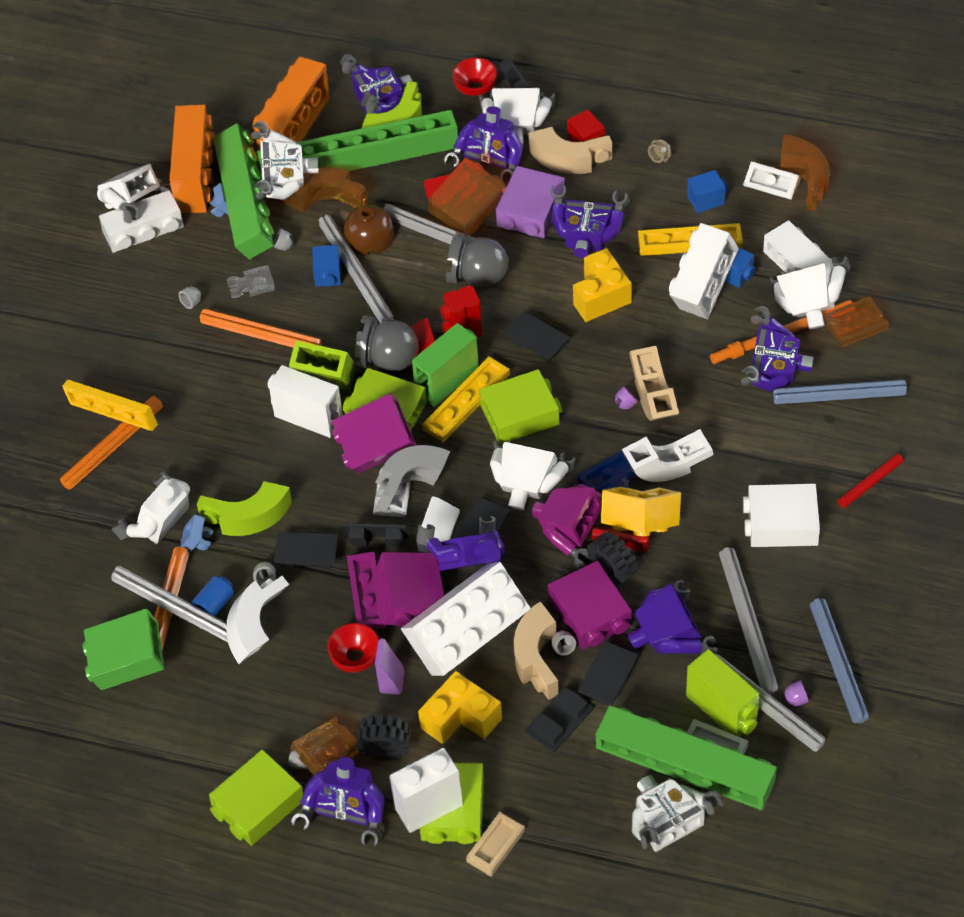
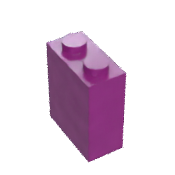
M392 394L385 395L332 420L335 427L332 430L336 442L342 445L345 452L342 454L343 461L348 469L351 468V470L357 473H362L387 461L393 454L404 448L417 446L399 401Z
M382 552L376 572L385 625L405 626L444 596L438 560L432 553Z
M598 561L548 584L549 601L582 650L589 646H597L604 639L614 634H621L632 626L631 609Z

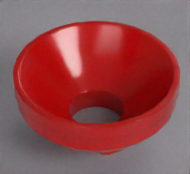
M483 58L463 60L453 70V81L456 88L470 96L485 94L496 84L497 70L490 61ZM473 82L482 84L480 88L474 89L469 87Z
M350 623L343 625L334 631L329 638V657L333 664L343 671H364L375 663L379 641L378 635L373 629L364 624ZM353 650H359L364 655L359 661H351L347 658L348 653Z

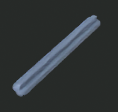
M905 380L775 388L773 390V401L775 404L902 396L907 392V385Z
M816 598L810 603V609L853 723L862 724L869 718L867 709L825 599Z

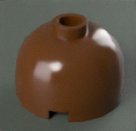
M362 205L352 210L346 218L344 238L354 253L369 255L368 252L377 251V254L389 248L394 241V225L389 214L381 207Z

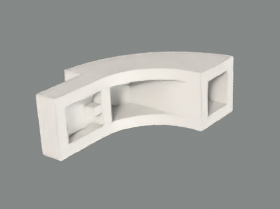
M700 429L668 445L654 446L645 437L622 449L637 476L651 482L669 481L691 473V466L714 455L711 446Z
M283 576L274 582L270 578L260 586L254 581L232 605L227 618L226 632L229 647L238 664L259 651L270 640L261 627L260 611L265 604L279 596L289 585Z

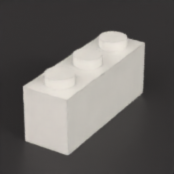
M170 190L132 203L137 205L139 215L138 220L132 217V223L124 222L123 211L113 210L99 215L102 231L113 253L184 227L180 209Z
M789 220L764 236L763 252L786 273L824 263L831 265L832 269L834 268L832 258L826 256L816 243H812L804 235L803 231L795 227Z

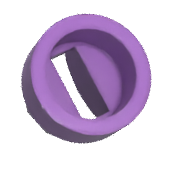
M625 386L615 395V403L620 404V409H630L638 402L637 398Z
M800 680L787 686L785 697L790 705L800 706L809 702Z

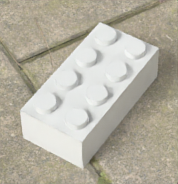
M501 562L487 563L403 626L401 630L432 676H441L460 664L531 608Z

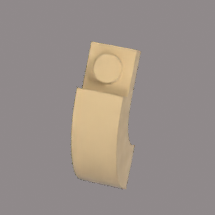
M553 127L529 133V150L533 157L543 166L559 173H591L592 164L612 159V141L609 135L585 142H569L560 138L554 132Z
M652 346L630 351L629 355L635 375L636 390L647 418L652 421L678 415L679 411L673 388H668L665 381L657 347Z
M539 602L527 611L517 626L514 636L515 666L523 685L532 681L535 689L539 693L543 692L547 699L550 700L558 695V680L541 658L540 651L556 634V621L544 605Z

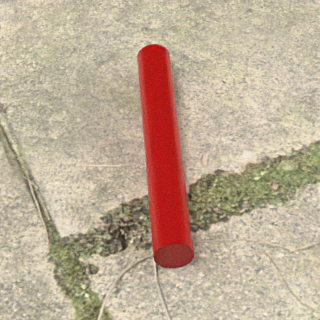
M895 454L840 497L838 504L842 508H846L904 462L902 456Z

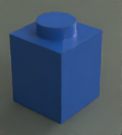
M716 170L687 179V197L697 213L725 204V193L728 192L726 181L723 178L720 179Z
M338 245L313 247L315 287L341 285V264Z
M739 248L725 282L741 288L746 280H751L755 273V267L753 266L754 254Z

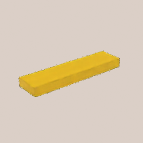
M740 223L708 225L730 233L737 247L742 249L743 241ZM699 226L639 230L640 256L687 253L691 246V235L694 230H698Z
M488 357L422 424V430L444 443L480 406L479 389L504 381L510 375V369L493 358Z
M67 380L63 384L64 392L71 405L153 431L158 425L151 407L71 380Z

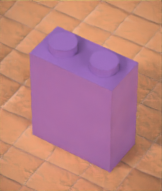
M517 166L496 208L497 226L507 230L526 233L530 236L545 238L553 221L552 204H555V199L551 195V187L554 185V193L561 195L563 193L564 178Z

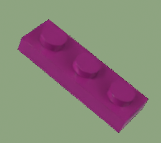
M370 552L347 556L357 623L364 624L373 630L386 628L376 572L375 553Z

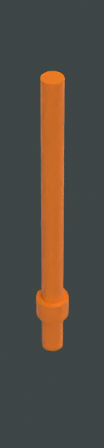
M847 300L835 305L833 309L822 311L823 320L825 321L853 310L854 305L852 301ZM807 317L786 324L784 327L791 333H795L809 327ZM757 336L741 343L739 341L728 344L727 348L710 354L711 362L716 364L729 358L736 359L744 356V352L755 348Z

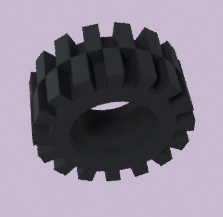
M604 532L587 546L586 551L589 553L587 554L588 558L592 560L591 564L598 561L612 583H615L617 586L621 585L638 570V562L635 561L636 557L630 553L632 550L626 547L623 540L620 541L619 536L613 535L612 532Z
M378 714L377 717L368 715V718H362L358 724L357 750L362 751L364 756L370 754L372 759H375V757H380L379 760L383 761L385 758H388L389 761L394 760L395 757L401 759L403 755L406 756L409 752L411 727L408 726L406 721L402 722V719L399 717L393 719V715H388L387 717H383V714Z

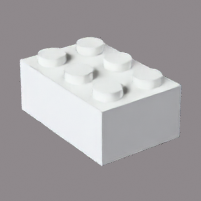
M700 223L698 230H694L691 235V246L688 253L683 254L680 260V271L677 278L674 277L670 283L669 295L679 309L708 319L739 248L730 233Z

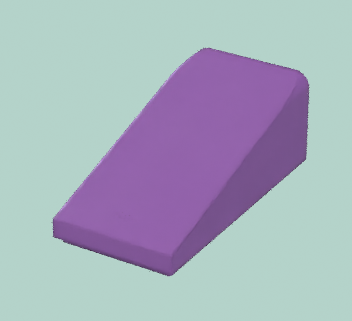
M380 639L375 660L379 691L385 694H401L405 677L404 667L385 639Z

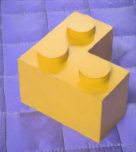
M605 248L584 257L585 280L573 285V305L584 321L588 322L630 304L631 282L609 250Z
M625 487L602 490L601 523L611 525L612 529L617 531L632 530L634 531L633 534L637 536H649L652 531L666 532L669 527L679 525L681 492L663 488L638 491Z
M456 671L418 711L420 728L442 744L461 724L482 739H485L502 720L501 702Z

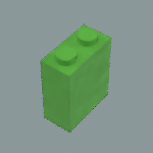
M458 323L412 360L414 384L425 387L427 402L433 407L458 388L479 367L476 335L470 329H465Z
M147 608L84 630L85 641L82 643L88 662V665L85 666L86 676L101 691L164 670L159 624Z

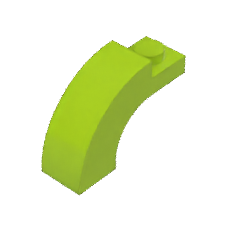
M407 82L403 97L394 109L385 113H367L362 129L422 116L421 93H418L417 83Z
M263 481L259 491L247 500L227 502L200 496L197 507L199 516L205 518V522L220 524L222 535L245 536L261 532L277 523L290 508L292 499L289 487Z

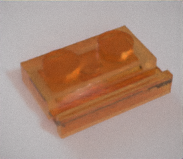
M870 296L823 315L825 325L834 338L838 339L841 348L885 331L889 326V322L883 318L882 312Z
M336 716L295 740L290 747L292 751H296L300 755L299 759L313 775L320 770L326 771L330 762H337L338 759L343 757L352 758L360 753L356 747V738L345 726L341 727L338 724Z

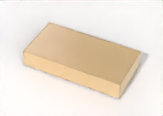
M499 812L466 856V862L492 877L525 832V826Z

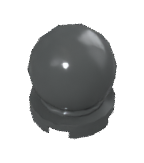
M455 232L447 259L452 261L451 272H446L447 283L458 285L463 278L471 286L491 288L502 281L508 270V255L499 242L493 239L477 237L469 242L465 233Z
M363 316L361 323L365 324L363 332H357L355 357L360 358V361L356 363V367L367 369L371 366V363H374L378 368L389 372H399L410 367L412 360L417 357L419 351L418 338L414 330L406 323L398 320H385L378 325L375 317Z

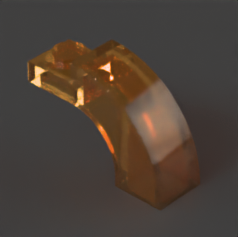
M784 134L780 170L795 172L806 181L808 185L806 210L816 211L817 201H822L823 192L828 193L830 167L824 154L812 143L796 136Z
M332 167L318 168V173L303 174L304 186L283 200L284 205L303 213L314 203L329 199L341 201L355 208L368 204L366 187L358 182H352L349 171Z

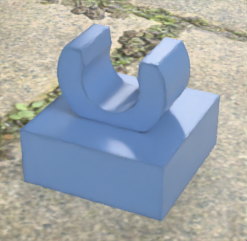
M220 183L213 188L214 197L209 202L215 207L211 210V213L217 217H221L224 213L228 214L223 184Z
M194 515L184 526L180 547L187 548L188 553L195 546L200 550H207L211 545V542L205 541L202 536L209 538L213 534V530L209 527H203L205 518Z

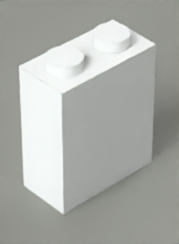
M281 365L277 373L272 374L268 382L274 416L331 438L333 435L332 430L335 429L332 420L343 416L339 387Z
M816 484L749 485L748 496H743V513H748L749 519L744 521L745 536H750L751 547L818 546L820 526Z
M445 748L390 775L395 808L409 833L463 806L459 771Z

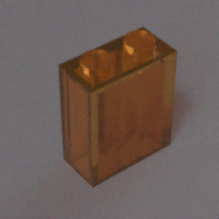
M465 157L428 199V212L452 229L471 236L497 207L505 192L506 185L498 176H492L486 172L478 162H472Z

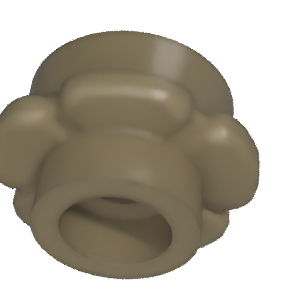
M662 139L653 140L648 148V154L651 160L656 163L667 162L668 158L671 157V148Z

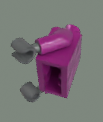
M583 484L571 488H556L552 491L546 503L536 502L534 504L532 515L539 520L543 528V534L552 544L567 556L571 554L574 557V565L577 569L585 567V563L579 560V558L591 561L588 558L587 554L589 553L586 549L578 550L575 546L583 544L601 512L602 494L595 491L594 488Z

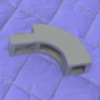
M418 445L404 448L393 454L384 464L375 482L380 485L375 495L380 498L376 508L386 513L397 488L405 482L416 480L434 486L450 451L435 446Z

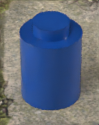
M213 576L192 600L191 604L216 617L234 595L233 585L225 577Z

